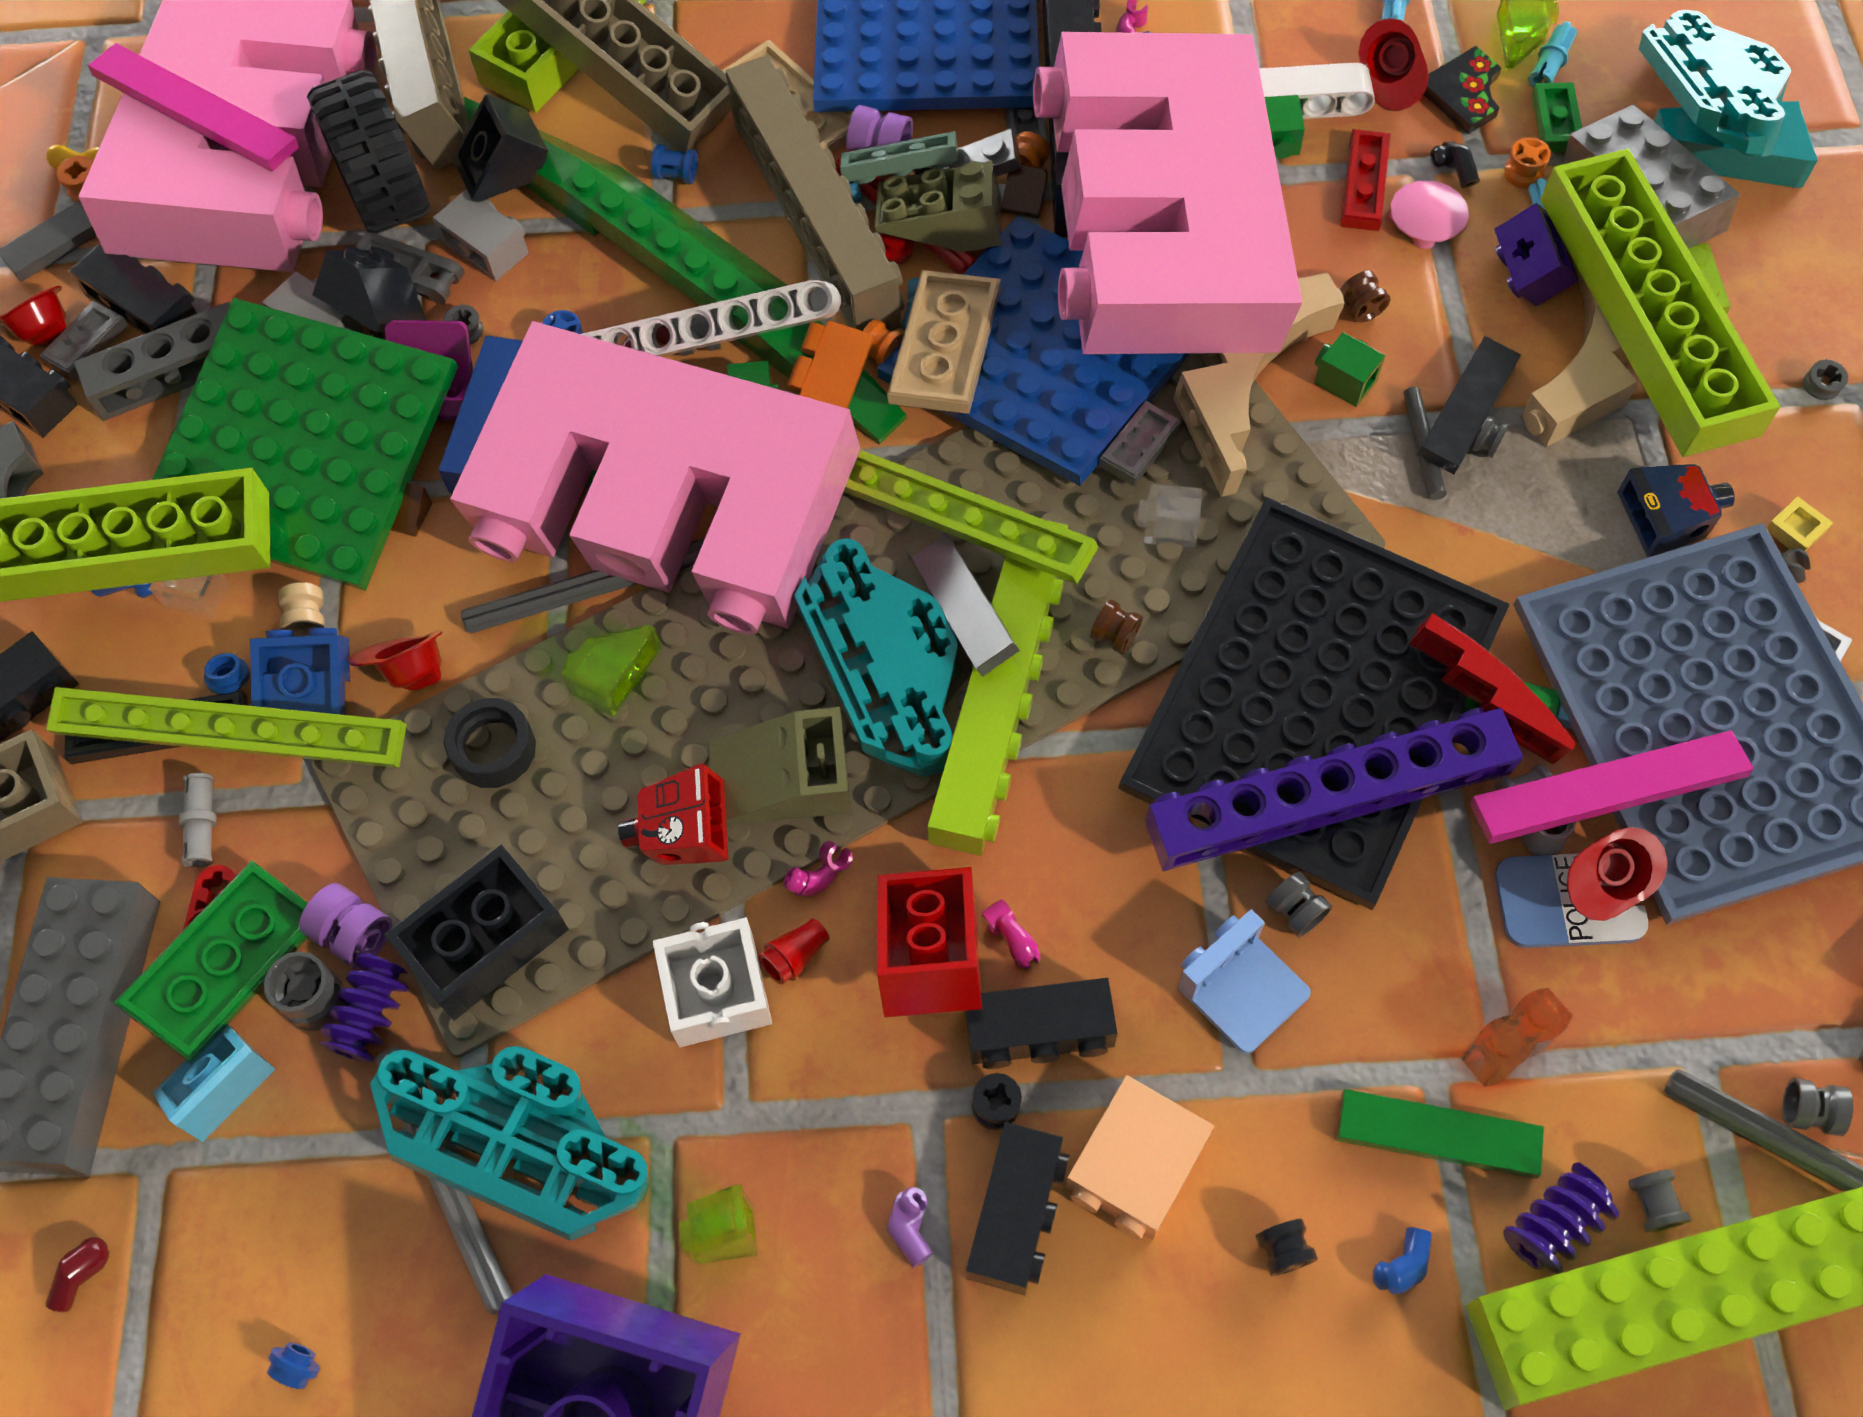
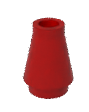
M811 918L805 924L765 943V950L759 954L758 958L766 973L775 982L783 985L788 980L795 981L819 949L829 941L830 937L824 926L818 920Z

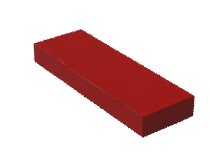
M1352 129L1340 227L1372 231L1380 230L1391 133Z

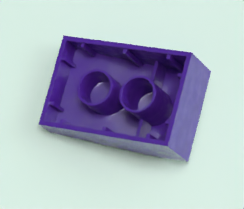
M545 1274L502 1302L472 1417H720L741 1333Z

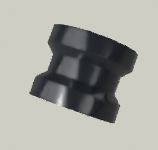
M1001 1073L988 1074L979 1080L974 1088L971 1107L973 1116L980 1125L987 1129L1000 1130L1003 1129L1005 1122L1014 1123L1019 1115L1022 1100L1021 1090L1016 1081L1008 1075ZM996 1093V1095L991 1096L990 1098H988V1097L985 1096V1095L990 1096V1095Z
M1303 1219L1290 1220L1255 1235L1259 1246L1266 1249L1269 1256L1267 1268L1271 1277L1292 1272L1318 1260L1315 1249L1308 1246L1304 1238L1307 1229Z

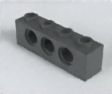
M230 302L74 361L86 398L103 421L194 386L228 311Z

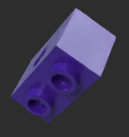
M1537 202L1494 229L1499 245L1496 246V252L1502 263L1509 269L1511 276L1507 277V282L1517 298L1523 296L1534 306H1538L1579 281L1564 242L1546 210Z

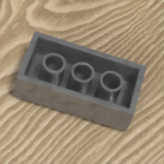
M1634 104L1570 134L1563 164L1629 148L1688 249L1728 231L1740 193Z

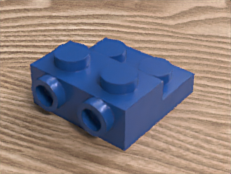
M336 628L309 629L310 636L294 637V631L268 630L266 631V638L250 639L251 706L346 715L345 682H350V664L347 662L350 657L349 638L337 635Z

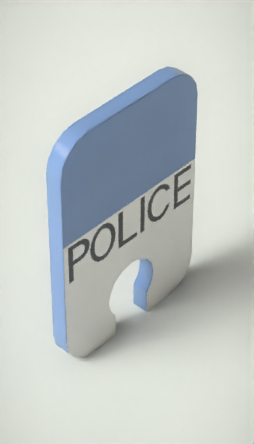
M1578 854L1509 857L1501 861L1495 870V883L1505 934L1512 944L1522 948L1636 942L1648 930L1645 905L1632 906L1617 917L1606 921L1589 920L1578 913L1570 902L1566 887L1568 870Z

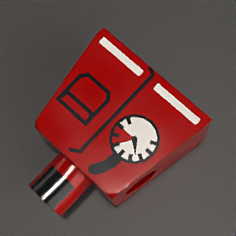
M704 763L695 765L642 788L637 795L638 817L620 821L618 825V835L624 847L629 848L639 845L641 852L658 864L677 865L729 860L724 779Z

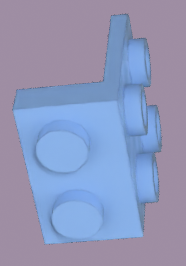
M1252 909L1241 919L1233 915L1226 920L1214 935L1218 940L1206 951L1199 946L1186 957L1180 966L1184 971L1178 986V990L1243 1054H1250L1257 1049L1308 1000L1311 993L1308 985L1259 939L1265 922Z

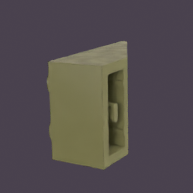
M972 161L960 167L944 170L935 168L922 174L906 177L892 176L887 180L879 181L875 216L876 232L960 252L1000 246L1001 196L993 162L980 163Z
M840 707L791 712L709 741L710 769L724 779L727 826L851 813L844 729Z

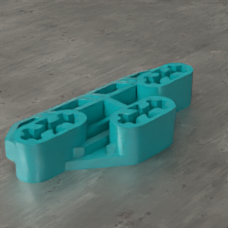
M1693 10L1677 11L1670 16V20L1665 21L1663 28L1657 29L1652 23L1643 31L1639 51L1696 126L1714 138L1737 149L1744 155L1765 157L1773 153L1785 115L1781 103L1791 73L1789 65L1773 47L1715 26L1706 15Z
M847 538L839 539L829 546L824 555H821L822 558L809 583L804 576L794 595L798 611L862 751L920 777L941 773L944 771L953 739L951 728L943 714L950 681L958 670V644L956 637L938 601L933 596L872 566L864 548L859 542ZM846 566H848V568L851 571H854L855 582L859 590L861 589V594L864 601H862L860 597H856L855 584L852 578L849 577V572ZM825 580L832 597H837L840 604L821 611L818 603L825 600L820 586ZM922 623L928 624L929 637L926 632L924 633ZM848 629L855 646H861L864 653L844 661L841 653L848 651V648L840 630ZM930 639L932 644L935 643V650L937 654L935 652H931ZM867 679L872 680L879 698L885 697L887 705L867 712L865 705L871 703L872 700L863 680ZM913 707L918 712H922L923 725L926 731L929 732L930 740L935 749H932L929 743L925 744L924 730L921 723H918ZM895 730L904 751L909 750L910 758L885 750L881 741L886 742L888 738L887 732Z
M519 1046L507 1047L495 1056L492 1064L456 1071L411 1051H394L381 1061L370 1083L386 1146L392 1161L564 1239L572 1241L597 1231V1223L636 1209L639 1202L647 1194L649 1182L646 1161L635 1150L606 1138L582 1093L580 1079L576 1072L531 1050ZM520 1070L524 1071L525 1077L517 1075ZM409 1074H412L414 1082L406 1079ZM508 1074L515 1076L512 1081L508 1080ZM539 1075L542 1076L544 1086L540 1084ZM397 1078L402 1079L399 1082V1084L396 1085L395 1080ZM429 1081L433 1091L429 1090ZM532 1085L536 1086V1096L533 1093ZM563 1089L568 1090L569 1096L560 1095L556 1101L551 1099L550 1093L559 1095ZM453 1093H455L457 1097L455 1101L449 1099ZM437 1096L447 1099L443 1105H440ZM387 1103L393 1105L390 1112L388 1110ZM390 1115L419 1128L416 1135L405 1130L399 1133L394 1131ZM449 1131L454 1133L451 1139L453 1144L481 1156L478 1163L445 1149L444 1153L438 1151ZM584 1151L589 1152L590 1161L582 1159L578 1165H573L571 1156L580 1158ZM604 1157L608 1158L609 1169L604 1168ZM510 1160L516 1161L513 1167L515 1172L544 1184L542 1191H538L510 1177L506 1181L502 1180L501 1177ZM597 1167L602 1169L603 1180L599 1179ZM628 1171L634 1172L635 1181L627 1179L623 1186L617 1184L616 1176L625 1177ZM576 1187L579 1189L575 1195L576 1199L598 1209L586 1214L585 1211L570 1205L569 1209L565 1208L564 1205L573 1188Z

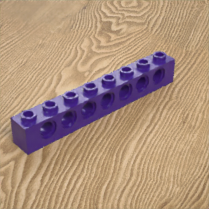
M1476 708L1461 714L1457 720L1442 724L1440 720L1426 722L1418 726L1412 733L1401 736L1397 732L1385 733L1372 740V744L1357 748L1354 744H1345L1331 750L1328 756L1314 760H1312L1311 756L1298 757L1289 761L1285 768L1270 772L1267 768H1258L1244 774L1241 780L1227 784L1223 780L1211 781L1200 786L1197 792L1180 796L1179 792L1164 794L1156 798L1153 804L1149 805L1145 823L1162 871H1167L1510 775L1524 757L1502 708L1484 712L1483 708ZM1452 743L1465 746L1470 755L1459 753ZM1409 755L1421 757L1426 762L1427 767L1415 765ZM1365 767L1377 768L1382 772L1384 779L1371 777ZM1321 780H1334L1339 784L1341 791L1334 792L1328 790ZM1288 791L1297 798L1298 803H1285L1279 798L1277 792ZM1233 804H1247L1252 808L1254 815H1240L1233 808ZM1192 815L1203 816L1210 823V827L1206 829L1196 828L1190 823L1188 817Z

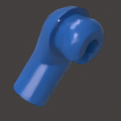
M1406 1228L1403 1255L1390 1263L1380 1261L1375 1265L1373 1269V1282L1379 1290H1389L1391 1294H1402L1422 1282L1427 1274L1432 1233L1420 1228Z

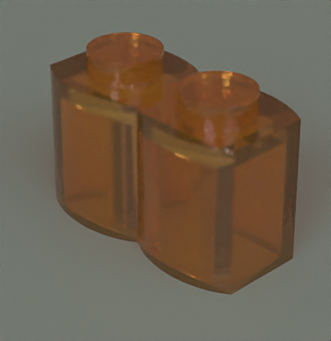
M1549 988L1535 990L1522 998L1507 1016L1497 1018L1488 1023L1465 1049L1461 1060L1483 1086L1498 1084L1507 1079L1527 1058L1543 1052L1567 1028L1573 1015Z

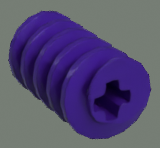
M360 953L354 962L362 971H349L346 980L353 988L340 989L337 996L346 1006H332L329 1015L337 1024H323L320 1032L329 1042L320 1041L318 1043L326 1049L346 1058L373 1063L375 1057L365 1049L366 1044L382 1045L383 1039L373 1030L375 1026H391L392 1022L382 1014L383 1009H399L400 1004L390 994L392 991L407 992L409 987L398 977L400 974H408V972L397 964L383 958Z
M1580 1162L1573 1163L1571 1167L1572 1173H1563L1557 1181L1558 1186H1550L1545 1190L1543 1194L1544 1200L1538 1199L1531 1203L1530 1213H1521L1516 1218V1227L1509 1226L1503 1231L1504 1238L1511 1250L1534 1269L1545 1267L1554 1274H1560L1563 1271V1267L1556 1258L1558 1253L1571 1261L1577 1258V1253L1570 1244L1571 1240H1574L1583 1247H1588L1591 1244V1239L1584 1228L1587 1226L1599 1234H1602L1606 1228L1598 1216L1599 1213L1610 1220H1616L1619 1217L1617 1207L1613 1204L1612 1195L1606 1185L1593 1171Z

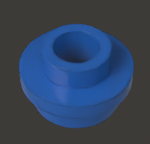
M223 653L211 658L204 668V682L207 688L216 694H228L237 691L246 684L250 676V670L246 662L231 653Z
M288 1342L285 1348L274 1347L268 1356L271 1364L267 1374L285 1386L304 1389L309 1379L317 1377L320 1366L314 1361L316 1354L303 1345Z

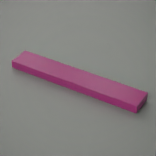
M117 43L113 44L88 64L93 77L270 171L275 170L299 148L296 137Z
M1730 730L1473 796L1470 806L1488 843L1492 844L1749 777L1754 768L1733 731Z

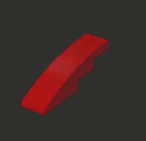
M1433 613L1416 630L1409 644L1448 666L1441 681L1480 703L1479 708H1483L1484 712L1502 708L1518 745L1551 764H1555L1573 750L1576 742L1549 708L1507 666L1475 640Z

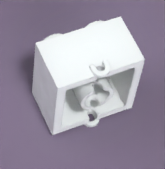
M747 917L714 926H709L706 922L697 923L690 927V932L653 941L670 1031L679 1048L773 1024L755 942ZM698 929H705L703 932H696Z

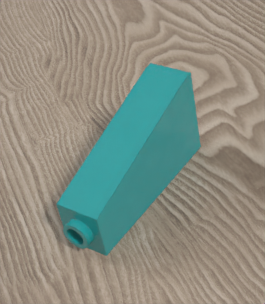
M1785 101L1781 103L1785 115L1774 151L1765 157L1744 155L1730 145L1714 138L1696 126L1682 107L1659 109L1654 119L1656 124L1718 176L1801 188L1818 161L1799 101Z

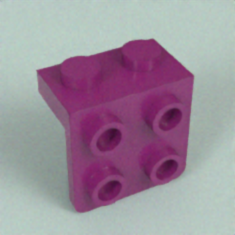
M390 321L385 326L387 341L452 358L457 363V371L438 414L439 420H456L473 373L467 325L461 321Z

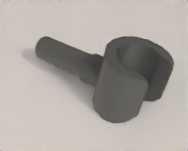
M1800 548L1787 550L1781 554L1795 581L1797 583L1804 582L1806 579L1805 570L1811 569L1808 554Z

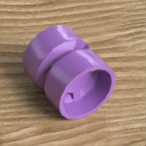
M858 105L851 116L848 126L847 152L912 140V118L895 113H888L883 118L882 113H879L877 109Z
M331 883L323 887L308 902L301 915L299 928L303 935L322 948H330V952L352 968H359L354 962L357 955L366 953L377 956L387 942L384 934L392 928V920L371 904L362 903L359 896L340 883Z

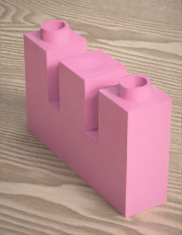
M163 0L139 55L296 137L299 148L275 170L270 171L123 93L78 196L105 254H121L138 258L293 272L303 241H317L321 234L323 223V210L319 195L313 192H305L303 185L322 187L332 159V154L312 111L307 94L312 87L359 70L370 71L374 75L377 63V47L373 33L371 31L359 30L351 0Z
M1062 32L1054 67H1037L1033 105L1036 118H1053L1057 152H1069L1061 184L1070 251H1083L1079 268H1062L1060 271L1058 309L1061 320H1079L1083 354L1279 353L1302 305V298L1253 34Z
M532 321L450 500L473 528L469 542L481 552L506 562H517L523 549L554 558L591 471L596 470V475L569 536L592 570L601 571L605 574L617 576L670 593L707 503L718 506L691 572L710 605L707 615L711 620L734 632L755 635L762 621L782 628H790L797 611L794 595L804 576L807 582L810 578L859 454L860 446L850 409Z

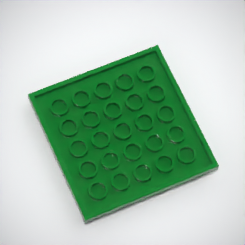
M233 298L152 480L253 468L269 492L270 562L366 591L402 504L406 483L412 480L458 365L452 358Z

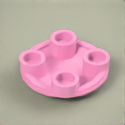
M1416 181L1403 186L1395 193L1390 204L1388 216L1400 231L1412 238L1415 246L1429 249L1436 242L1454 238L1464 230L1469 213L1468 205L1461 194L1449 185L1436 181Z

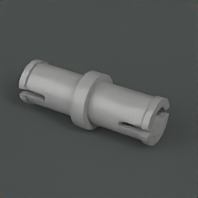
M190 773L188 776L183 777L184 812L179 814L178 826L183 828L181 864L186 867L201 868L211 865L213 859L211 857L212 828L217 825V814L212 812L214 777L207 773Z

